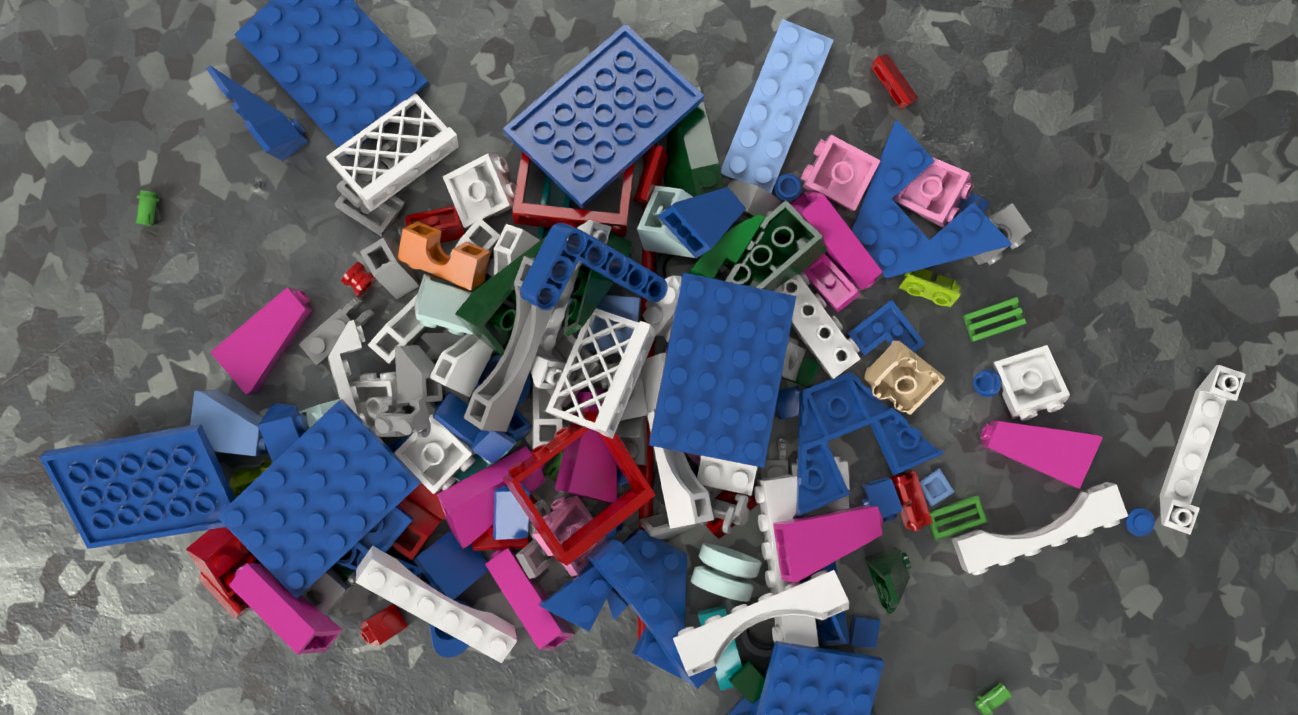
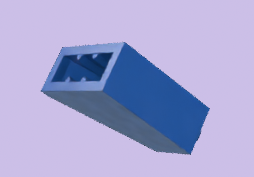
M726 187L675 202L662 211L658 217L688 251L697 258L709 251L744 212L746 207Z

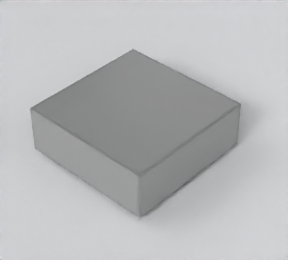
M549 474L544 476L545 481L530 494L537 501L545 500L549 509L552 510V503L558 498L564 497L566 492L555 490L556 482L549 478Z

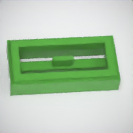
M1018 297L963 315L971 342L1026 324L1025 318L1021 314L1023 313L1022 309L1018 305ZM1010 305L1012 306V311L974 324L971 322L972 318ZM1012 316L1016 318V321L978 334L974 330Z
M977 495L929 511L933 523L928 524L931 529L934 540L987 523L980 498ZM972 504H975L976 506L974 508L934 521V517L955 511L957 509ZM977 513L979 515V518L941 531L937 529V527Z

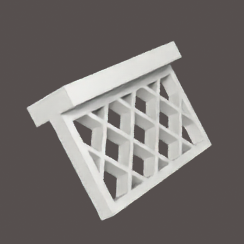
M415 93L330 153L326 158L371 212L456 150L459 145L457 134L450 127L447 128ZM414 104L422 110L421 118L405 117L406 110ZM389 122L400 123L399 134L383 133L384 126ZM404 123L420 125L419 135H403ZM424 125L436 126L441 131L434 137H423ZM367 138L378 139L376 150L361 149L362 142ZM382 139L398 141L396 152L381 151ZM402 141L418 142L417 150L413 153H401ZM345 154L355 155L354 167L341 166L337 160ZM360 155L375 157L374 168L358 167ZM380 157L395 158L394 166L389 170L378 169ZM357 173L373 175L372 182L362 189L356 183Z
M595 309L579 332L546 412L600 432L602 435L613 439L656 336L652 325L642 321L638 323ZM595 316L605 319L609 328L594 334L591 326ZM624 327L634 329L630 339L619 343L615 331ZM612 334L616 345L601 352L597 340ZM593 342L598 354L583 360L580 355L582 347ZM619 351L622 357L620 364L608 369L604 357ZM600 359L605 372L590 378L585 366ZM582 368L586 380L571 386L569 381L571 372ZM608 377L611 384L608 392L597 396L593 383ZM589 386L594 398L579 404L574 392ZM570 394L575 407L566 411L556 409L560 398ZM597 404L599 414L595 423L585 420L581 410ZM578 412L579 417L572 414Z

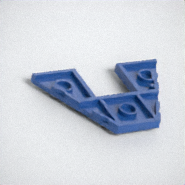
M898 120L893 125L881 155L880 163L875 170L852 228L853 234L882 270V274L886 278H891L1010 247L1012 243L974 202L929 240L893 201L897 195L935 163V160Z
M851 371L805 389L799 393L796 515L799 517L850 495L827 444L831 440L870 425L893 476L944 454L941 449L937 450L922 437V433L917 428H912L907 420L894 408H889L880 399L875 397L872 389L864 386L861 380Z
M638 528L622 542V545L685 625L687 554L660 539L651 537L647 532ZM593 563L583 569L575 579L562 585L563 588L547 600L541 601L539 606L590 631L612 589V586L604 579ZM646 626L632 653L681 678L669 663L661 646Z

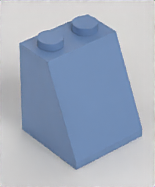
M605 295L596 309L639 323L641 300L635 297ZM569 299L567 308L573 299ZM596 316L591 326L594 334L609 328L605 319ZM624 327L615 331L619 343L630 339L634 329ZM581 328L574 333L577 337ZM612 334L597 340L601 352L616 345ZM593 342L585 345L589 351H596Z
M220 390L194 391L190 426L202 424L213 451L249 456H259L268 453L258 426L263 418L261 415Z

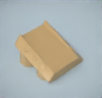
M892 341L889 348L870 367H867L863 379L871 385L872 393L875 397L879 399L888 398L893 402L895 409L911 415L945 381V376L902 342Z

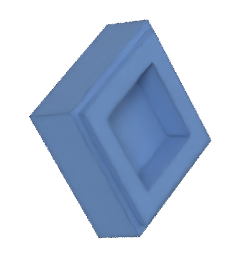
M940 468L919 479L925 500L931 507L955 492Z

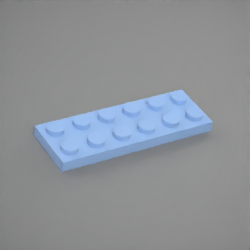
M782 19L722 165V176L757 185L769 193L772 192L833 39Z

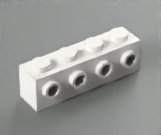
M800 272L773 291L796 296L791 326L814 358L820 362V366L828 377L834 379L861 359L857 354L860 350L851 338L846 339L841 333L843 329L842 324L834 315L832 317L828 315L824 309L827 306L825 301L818 293L814 295L808 288L810 284L809 279L803 272Z

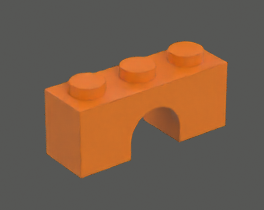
M418 221L403 228L398 260L407 263L413 269H421L431 273L437 279H445L455 283L457 287L464 290H472L485 282L491 251L466 241L452 249L450 257L442 250L440 245L442 231Z

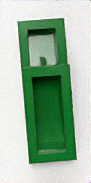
M759 214L727 231L709 251L705 252L696 261L688 274L713 279L722 264L732 268L741 257L765 217Z

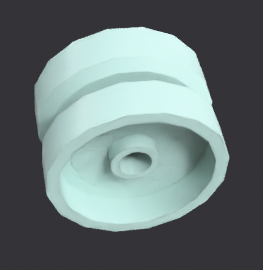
M703 543L698 557L708 566L701 565L695 567L691 582L706 591L729 599L750 601L754 586L745 578L758 576L762 564L761 561L731 548L713 543Z

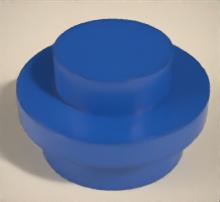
M793 174L781 175L774 185L775 195L782 201H794L802 191L801 181Z
M985 369L975 376L973 385L979 395L993 397L1001 388V378L996 371Z
M1135 508L1128 513L1125 524L1130 533L1136 536H1145L1153 530L1155 520L1152 513L1148 510Z

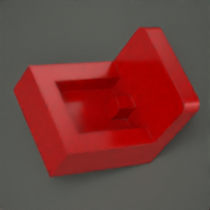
M393 603L369 619L361 622L362 630H360V634L368 645L371 644L373 647H376L408 626Z

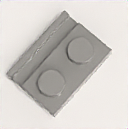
M342 194L335 202V206L383 237L398 217L401 209H404L405 202L393 195L370 212L364 203L356 208Z

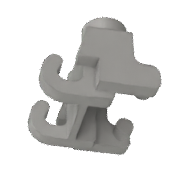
M386 397L383 400L384 409L376 415L377 420L375 421V427L380 433L387 434L389 431H396V436H405L415 432L418 437H428L431 431L430 414L424 398L410 400V406L415 407V411L412 414H405L404 409H397L396 399H393V397Z
M704 487L709 493L713 517L724 520L722 528L724 533H732L731 522L739 526H744L748 522L750 512L747 508L748 496L737 494L735 501H738V503L734 505L711 496L712 493L717 494L718 488ZM708 521L701 522L698 524L705 526L707 525Z

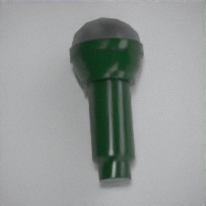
M337 563L331 567L340 574L344 583L348 585L356 584V570Z

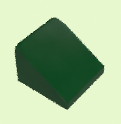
M803 357L796 381L783 379L810 388L820 362Z
M748 661L729 678V681L753 704L761 697L766 674Z

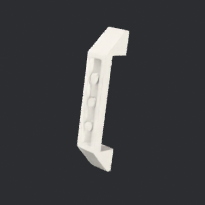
M589 220L578 227V229L607 244L611 227ZM579 262L559 301L552 310L530 368L534 384L538 388L555 390L566 363L551 357V353L581 265Z
M352 320L345 326L328 357V362L340 400L343 399L366 423L364 414H358L355 403L360 402L356 387H350L347 376L351 375L347 359L341 360L340 356L361 350V343L365 342L361 325L356 326L354 320Z
M1216 365L1195 391L1160 493L1162 525L1191 535L1200 509L1191 505L1225 403L1227 400L1237 401L1246 374Z

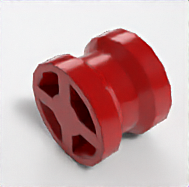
M357 262L345 273L341 282L345 286H351L354 294L360 297L369 290L376 278L372 272L368 273L361 262Z

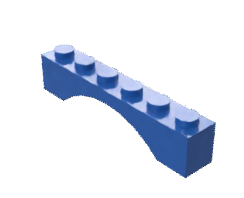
M607 538L587 556L604 579L623 597L644 622L661 646L669 663L683 681L698 689L718 670L714 666L690 677L688 676L673 638L678 636V632L686 627L621 542Z

